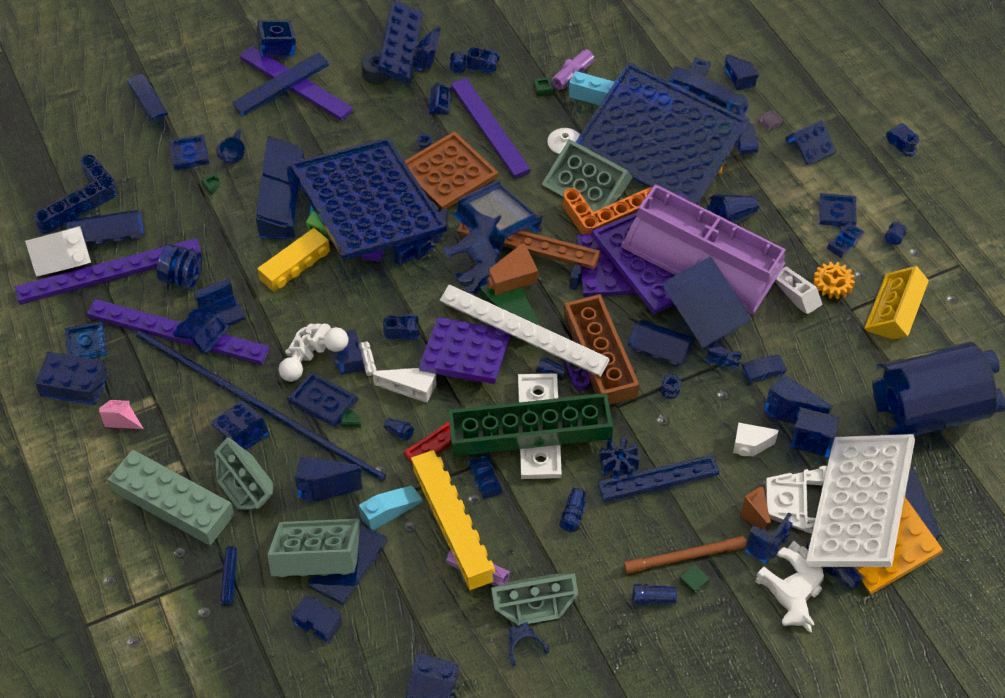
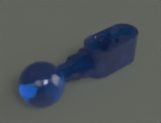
M735 94L728 99L727 110L736 117L734 120V135L739 155L758 153V140L753 124H750V120L745 114L749 108L748 99L741 94Z

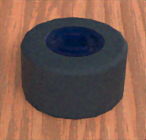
M373 51L367 53L362 58V76L368 82L374 84L383 83L391 77V58L386 53Z

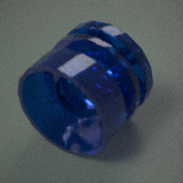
M171 244L166 245L159 256L157 264L158 280L171 285L176 283L177 286L187 289L194 288L202 271L203 259L201 252L192 251L191 249L183 250L182 247Z

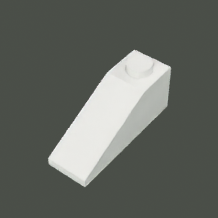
M784 267L781 270L775 283L797 308L809 314L822 305L816 286L788 267Z
M419 368L374 371L373 373L374 385L426 403L436 387V374L419 371Z

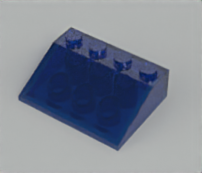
M711 256L662 283L663 289L703 351L752 321Z

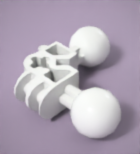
M325 323L309 324L307 327L300 329L296 333L290 347L285 351L288 356L292 357L284 359L279 365L278 371L281 378L289 382L298 380L303 372L301 362L311 361L314 356V350L324 352L326 347L334 352L343 350L348 344L347 333L341 328H331L330 325Z

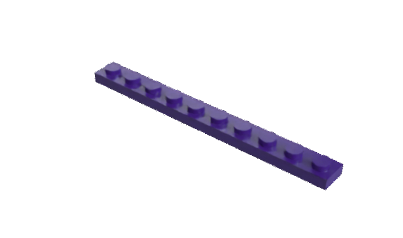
M195 238L15 286L19 305L201 257L202 253L198 240Z
M97 299L94 300L87 312L88 318L258 365H263L269 353V346Z

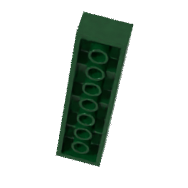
M607 393L448 410L453 456L610 440L613 434Z

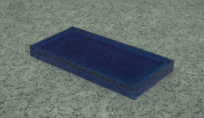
M360 524L358 556L354 573L346 575L328 574L324 576L317 574L311 578L308 587L344 606L387 543L388 538Z

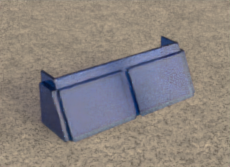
M271 136L267 137L256 210L259 237L295 238L293 227L302 162H305L304 152L298 149L297 145Z

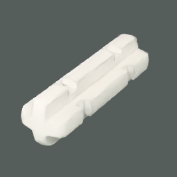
M361 342L359 347L366 375L371 376L376 371L370 345L368 342Z

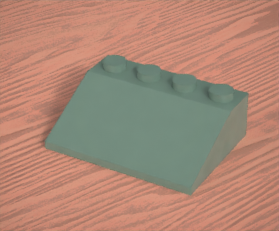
M569 139L541 185L564 197L565 190L575 188L580 192L591 210L595 212L613 204L626 189L632 179V175L628 170Z
M360 519L279 522L268 552L271 576L286 577L317 574L324 576L328 574L346 575L354 573L358 556Z

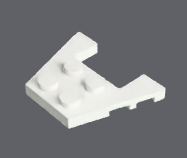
M821 466L819 469L811 471L807 469L802 473H788L767 478L766 502L770 519L812 534L816 518L807 516L806 484L823 486L827 466Z

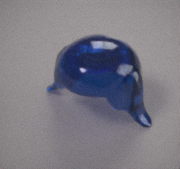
M240 129L236 130L233 136L222 140L217 146L216 153L218 158L227 165L239 163L244 157L246 147L240 139Z

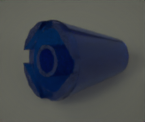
M715 194L709 198L711 202L707 205L708 211L734 224L756 214L759 209V202L754 196Z

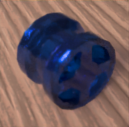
M461 51L453 52L450 55V69L456 73L464 72L466 70V54Z
M893 222L890 224L889 230L886 231L884 237L888 243L899 245L907 233V228L902 223Z
M674 374L663 377L661 393L665 398L673 399L679 396L680 378Z

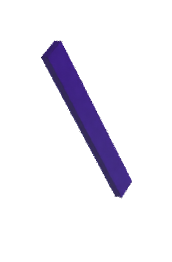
M251 46L240 55L241 60L338 120L343 121L353 112L352 107L256 48Z
M467 78L451 83L452 90L513 178L516 179L529 174V166Z

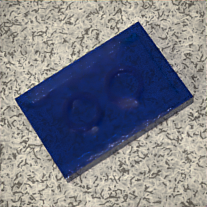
M311 372L288 397V401L335 428L343 415L347 414L348 410L357 403L358 396Z

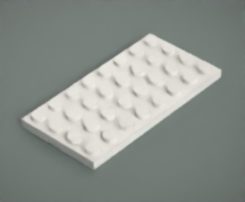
M913 434L834 437L806 559L808 567H892L915 443Z

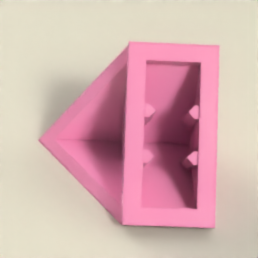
M109 400L99 408V413L105 427L143 429L130 407L129 401Z

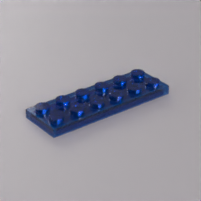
M392 0L377 67L378 71L406 83L410 81L423 12Z

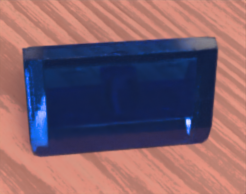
M439 82L434 84L430 93V114L449 115L451 87Z

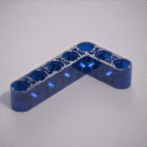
M87 154L80 159L84 175L90 181L88 185L38 210L34 214L37 228L41 233H49L116 197L117 189L113 177L94 155Z

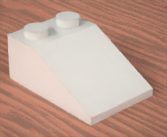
M80 226L25 241L36 277L91 263Z

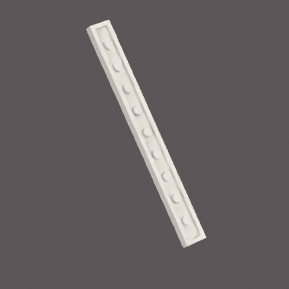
M448 285L440 299L445 305L601 377L609 362V358L452 285Z

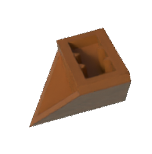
M759 487L745 496L740 517L762 532L768 533L771 521L764 489Z

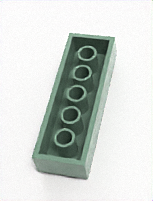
M133 449L107 479L112 492L210 546L234 516L231 502Z

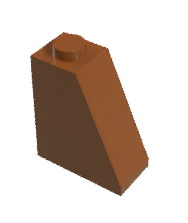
M525 243L519 245L489 269L487 283L490 289L493 288L495 295L538 283V270Z

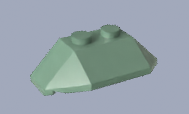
M227 437L214 452L217 482L238 510L260 509L273 494V482L249 452Z
M575 573L539 576L511 581L491 588L494 609L518 626L558 619L578 596Z

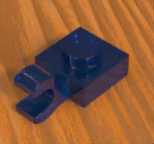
M710 344L706 361L725 366L727 363L733 367H739L740 361L734 358L741 359L742 352L733 351L728 353L729 349Z

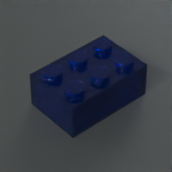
M48 352L35 385L41 397L96 405L108 372L104 360Z

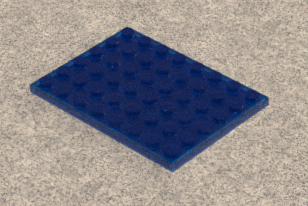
M628 62L576 140V143L628 170L632 175V179L649 188L654 187L656 184L676 195L682 193L688 201L698 205L748 127L749 120Z
M390 138L290 163V170L343 260L447 232L446 224Z

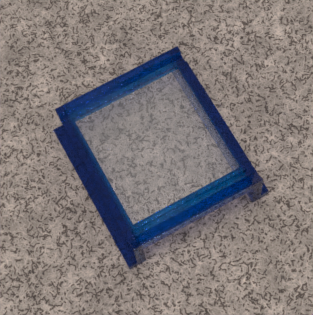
M500 180L460 198L457 211L453 214L496 253L503 250L505 238L527 227H530L536 233L542 231L541 222L543 216H538L500 184Z

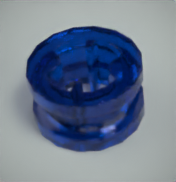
M423 133L417 137V147L424 150L432 145V137L429 134Z

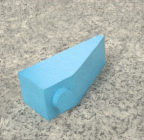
M412 485L381 493L359 505L360 517L372 532L422 503L423 499Z

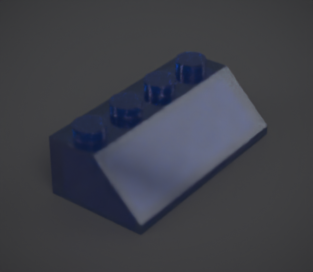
M143 209L70 219L66 222L67 229L81 227L85 243L93 241L94 244L105 243L104 239L111 238L112 241H120L125 236L135 239L140 238L141 234L145 233Z

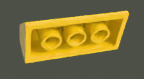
M917 266L886 273L864 329L866 331L892 340L909 335L929 282Z

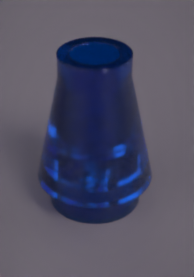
M541 357L536 372L540 374H557V377L563 378L566 367L547 357L546 359Z
M387 418L384 423V428L401 441H408L413 436L414 427L410 422Z

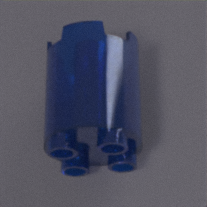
M973 342L948 346L876 365L877 369L884 368L883 377L872 381L877 412L889 411L897 427L889 430V435L913 434L914 437L989 419L994 414L1005 411L1004 395L1000 389L996 388L993 374L999 372L998 357L993 350L982 352Z

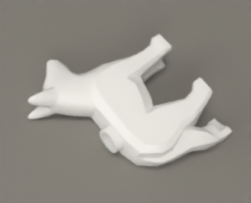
M793 541L788 548L783 547L777 555L790 561L797 573L782 580L763 567L757 573L755 582L768 587L778 602L788 611L782 619L783 626L802 625L811 633V625L814 626V622L809 616L806 601L811 596L815 598L822 590L820 585L824 574L822 567H808L806 562L808 550L803 546L800 547Z

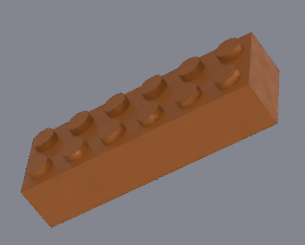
M601 294L564 303V319L574 342L609 358V362L601 377L588 371L595 394L607 393L609 405L638 398V380Z

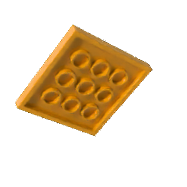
M904 497L892 567L852 568L870 595L940 555L943 553V549L906 497Z

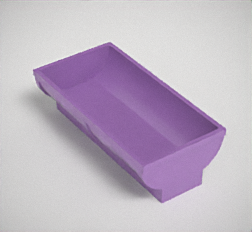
M656 184L638 208L637 216L621 245L623 249L752 315L755 314L783 269L786 257L784 255L786 249Z

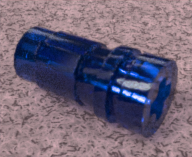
M573 488L570 491L565 510L562 512L559 526L565 531L576 532L579 530L582 519L581 514L584 513L587 502L585 501L586 492L582 489Z
M633 584V605H641L642 603L643 605H648V603L676 604L677 588Z

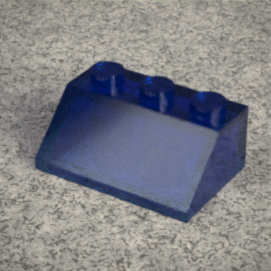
M642 319L634 324L628 346H631L632 350L643 353L645 351L650 353V356L653 358L661 359L662 357L668 359V363L679 366V364H683L686 361L696 338Z

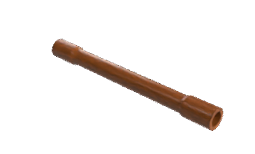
M744 536L672 553L623 562L626 574L652 567L711 554L746 548V540Z

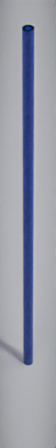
M139 330L136 333V337L366 473L382 482L386 479V474L143 331Z

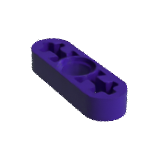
M562 359L574 389L586 391L590 387L588 371L582 368L572 369L570 367L572 363ZM579 375H580L581 380L584 382L583 384H581V382L578 381V376H579Z

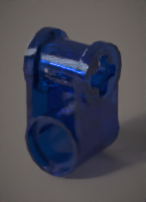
M478 47L468 49V68L488 73L496 71V63L500 59L498 52Z
M901 123L886 133L888 142L898 148L904 155L913 156L917 153L916 145L919 143L920 138L905 124Z
M414 314L386 316L383 320V334L385 338L389 340H411L418 338L420 335L417 329L419 318Z

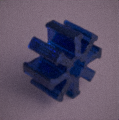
M621 437L620 447H617L613 442V438L607 440L606 449L602 447L600 450L599 463H602L601 472L603 475L613 470V481H619L621 471L625 474L627 480L633 478V470H639L641 457L638 455L637 444L633 443L632 446L627 448V438Z

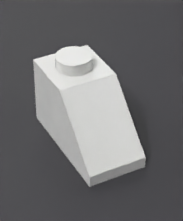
M738 423L733 453L752 457L775 444L778 430Z

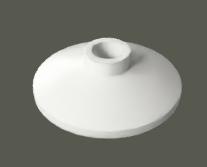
M560 128L549 135L548 146L554 153L560 155L569 139L582 146V137L573 129Z

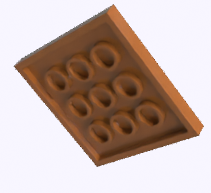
M455 131L399 164V170L441 211L446 210L498 178V172Z

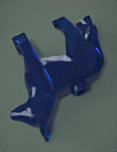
M476 212L477 228L469 232L455 246L443 248L448 258L467 251L477 261L468 273L456 274L459 282L472 281L470 285L462 287L463 291L469 294L476 293L480 290V286L487 283L489 269L499 262L498 258L501 256L497 247L493 248L489 240L502 215L493 219L490 216Z

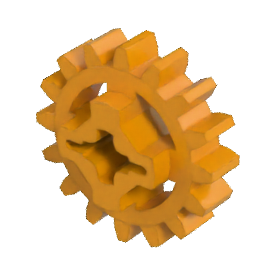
M829 262L828 266L823 263L822 267H818L814 274L813 284L817 286L818 291H823V296L829 294L830 299L832 295L839 299L840 295L846 297L847 293H851L855 283V276L851 275V269H845L846 265L839 266V262L836 265Z

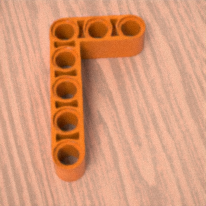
M653 187L595 212L591 210L577 189L569 188L564 192L562 206L581 234H592V231L638 212V208Z

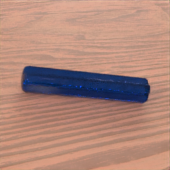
M227 546L225 548L220 599L224 605H230L233 602L237 558L235 546Z

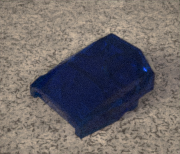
M435 27L416 46L412 64L417 71L423 72L425 68L431 69L441 27Z

